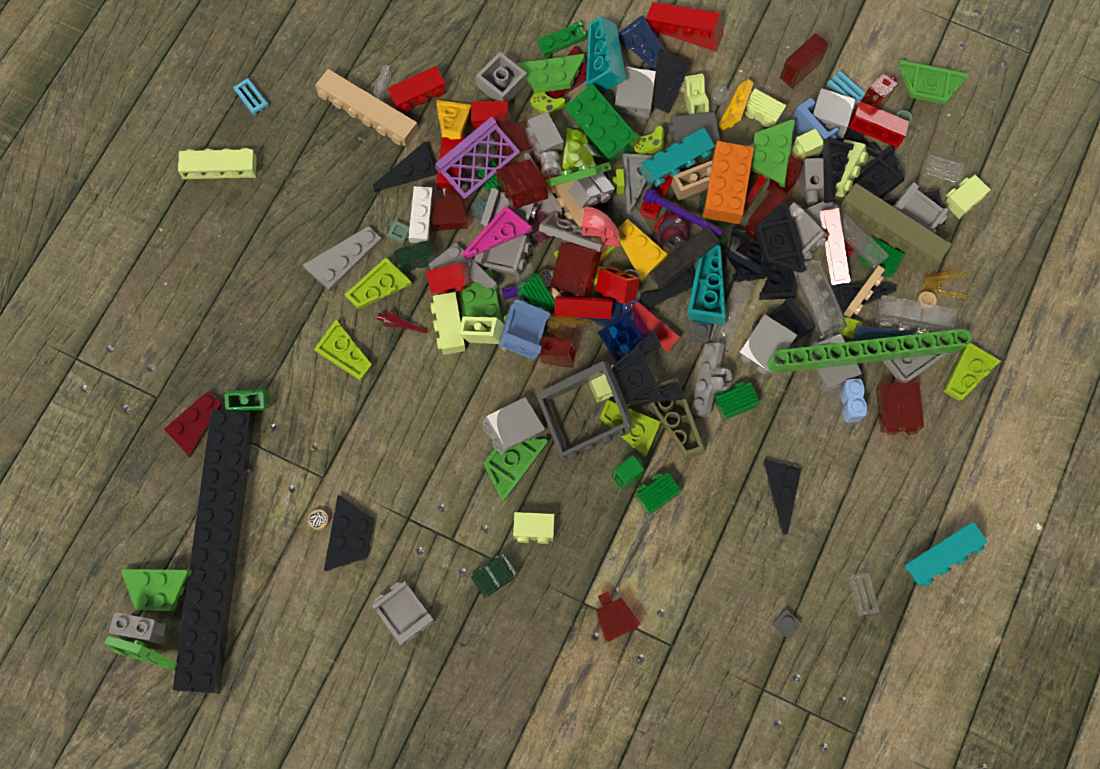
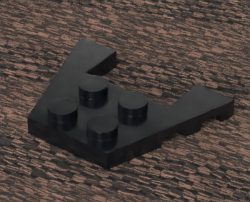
M659 246L667 253L668 257L655 269L659 291L642 293L640 295L642 305L648 310L664 303L665 300L671 297H675L693 288L694 275L688 250Z
M654 330L644 340L640 341L632 351L611 367L627 406L686 399L678 381L659 389L644 358L645 354L662 347Z

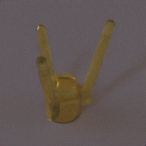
M955 270L926 275L924 276V288L934 294L967 299L968 295L938 290L939 287H942V280L967 276V272L952 274L955 273Z
M549 312L550 317L545 323V326L548 327L547 332L552 333L571 349L575 350L576 347L556 332L555 329L559 330L562 324L576 328V324L591 327L592 323L569 317L554 316L553 313Z

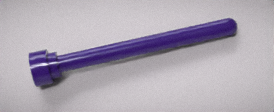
M650 187L645 192L643 201L649 204L657 203L717 236L723 234L722 229L663 199L653 188Z

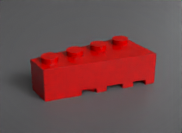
M652 2L646 17L654 32L716 52L723 36L720 13Z

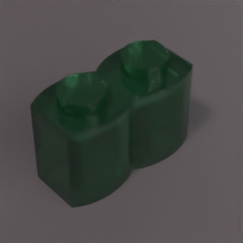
M428 241L416 243L412 247H401L394 251L398 269L402 273L411 272L417 267H428V264L435 260L431 244Z
M505 555L492 557L488 561L489 565L484 568L479 566L472 572L471 580L484 599L517 577L516 571Z

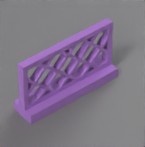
M490 117L435 164V168L439 173H442L465 200L515 158L520 151L498 127L493 117ZM496 131L500 135V142H489L490 134ZM478 144L487 145L486 154L475 153L476 146ZM489 145L500 146L499 155H490ZM502 146L510 147L514 153L510 156H501ZM464 156H473L472 166L461 165L462 158ZM475 157H486L485 167L475 166ZM488 158L499 159V165L496 168L488 167ZM451 167L459 168V177H450L446 171ZM461 168L472 169V178H461ZM474 169L485 170V177L482 180L474 179ZM460 181L471 182V189L464 193L460 188Z

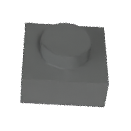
M693 321L689 341L707 344L711 325Z
M787 609L772 623L785 638H789L801 624Z

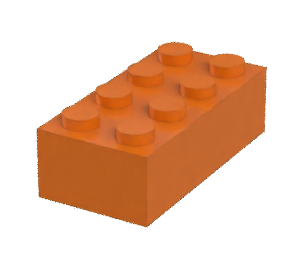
M721 141L716 142L702 218L740 224L744 211L754 147Z

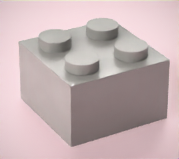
M501 52L476 75L477 87L494 101L509 102L527 84V73Z
M548 112L527 120L526 141L530 147L534 148V156L538 162H541L540 156L548 151L563 154L564 141Z

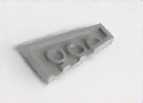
M368 226L302 266L327 290L331 291L382 241V238Z

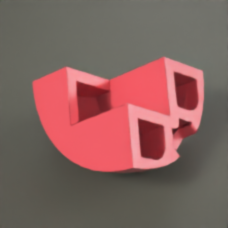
M585 206L582 235L601 236L602 245L620 246V237L614 222L602 211Z

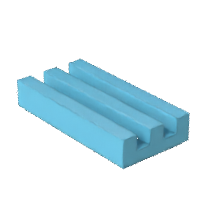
M841 71L827 83L836 93L850 97L848 95L850 94L856 99L854 106L866 96V93Z
M249 78L233 87L234 91L254 116L257 115L258 111L262 112L264 107H269L266 100ZM246 84H248V86L251 88V90L255 93V95H256V96L258 97V99L261 101V104H260V105H259L258 102L255 100V98L251 95V93L248 91V89L245 87ZM240 88L243 89V91L246 93L249 99L253 102V104L256 106L255 108H253L249 101L245 98V96L239 90Z

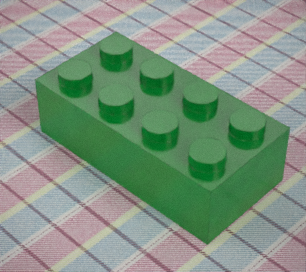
M593 84L589 85L564 107L569 116L612 166L622 158L623 154H627L640 143L637 135Z

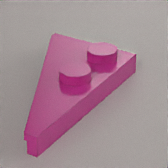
M504 206L467 247L462 256L465 259H469L527 234L533 229L507 206Z

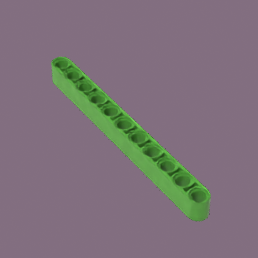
M958 329L778 350L770 357L767 366L773 373H784L962 351L972 341V336L969 331ZM812 355L817 356L818 360L814 359ZM793 357H797L800 362L795 361ZM775 359L780 360L782 364H778Z

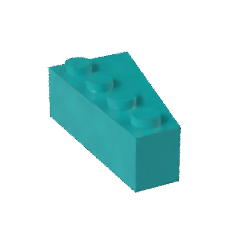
M600 16L589 23L586 86L593 84L600 93H604L625 81L626 75L617 25Z
M702 128L685 137L682 143L676 142L666 149L667 152L660 151L650 160L647 158L642 162L639 170L650 187L653 185L658 187L666 182L665 178L671 175L673 178L674 175L681 173L680 169L683 167L690 168L695 165L698 158L702 157L705 159L710 156L715 145L706 130Z
M705 243L701 245L688 307V320L726 326L721 246Z
M971 522L905 564L904 567L917 586L922 584L925 587L934 581L932 577L940 574L943 576L951 571L950 566L954 563L960 565L968 560V554L972 552L977 554L984 550V544L988 541L976 524Z

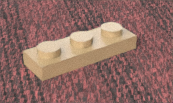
M878 265L844 312L845 316L850 318L853 313L856 315L863 307L860 303L863 299H869L874 292L871 290L873 285L878 286L884 278L881 276L885 270Z

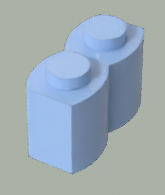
M861 379L846 380L840 388V398L844 404L842 414L846 423L860 422L866 416L867 405L863 398L864 385Z

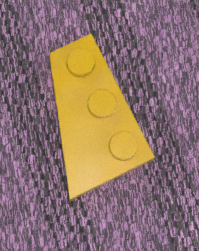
M747 79L739 84L717 126L722 131L728 127H733L734 124L741 120L746 103L752 92L751 89L754 83L751 80Z
M436 100L442 137L460 139L471 113V105Z
M627 219L617 228L620 244L633 268L638 272L640 281L643 282L668 255Z

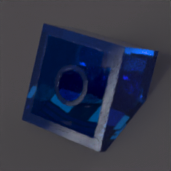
M633 309L597 333L616 362H618L623 356L632 351L640 341L644 340L650 332L635 309Z

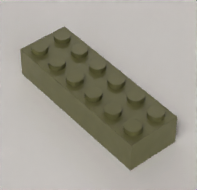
M855 183L839 207L840 215L845 223H849L855 230L866 234L870 239L875 237L881 240V242L888 244V246L901 251V253L905 254L902 260L917 267L921 273L930 275L952 245L857 183Z

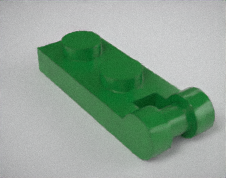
M576 21L569 27L537 39V45L543 56L546 57L587 40L588 34L583 30L581 21Z

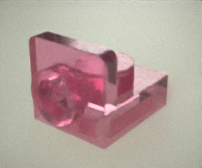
M543 212L536 213V221L533 222L537 231L532 234L534 244L544 243L551 238V236L539 231L540 224L545 220Z

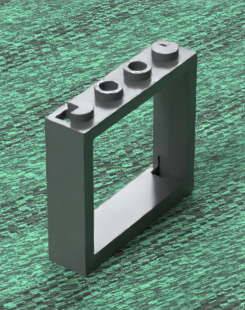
M605 361L536 393L561 458L575 459L579 457V453L596 449V445L600 443L607 444L613 441V437L617 435L624 436L631 432L630 429L635 427L611 365ZM605 374L624 424L573 448H569L551 400Z

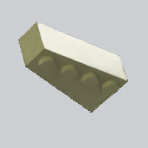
M678 377L657 384L659 389H662L677 381L679 382ZM686 399L648 404L685 460L704 454V447Z

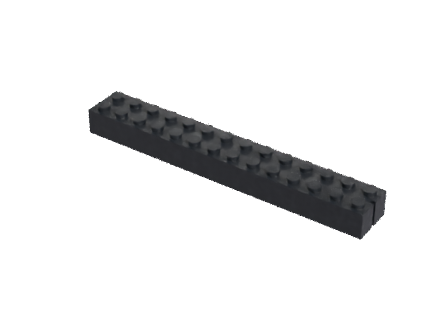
M211 410L189 567L192 573L188 576L176 661L178 665L175 669L173 683L174 691L220 694L255 418L250 412Z

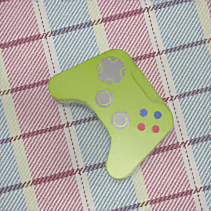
M546 92L534 93L530 103L540 114L548 112L549 116H552L565 106V99H552L546 95Z
M662 126L656 127L655 131L650 135L639 136L635 133L640 141L634 147L637 154H653L662 149L664 141V129Z

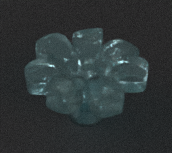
M479 198L476 200V203L471 204V209L474 210L471 212L473 218L478 216V220H482L488 199H485L483 202Z

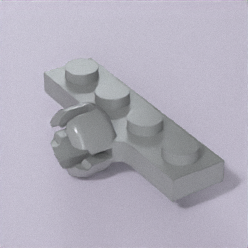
M707 343L704 346L691 407V415L693 417H710L715 393L728 390L732 385L731 383L725 384L726 381H733L731 371L725 367L720 368L724 350L722 343Z

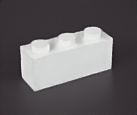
M414 186L409 228V242L412 247L429 248L434 202L433 188Z

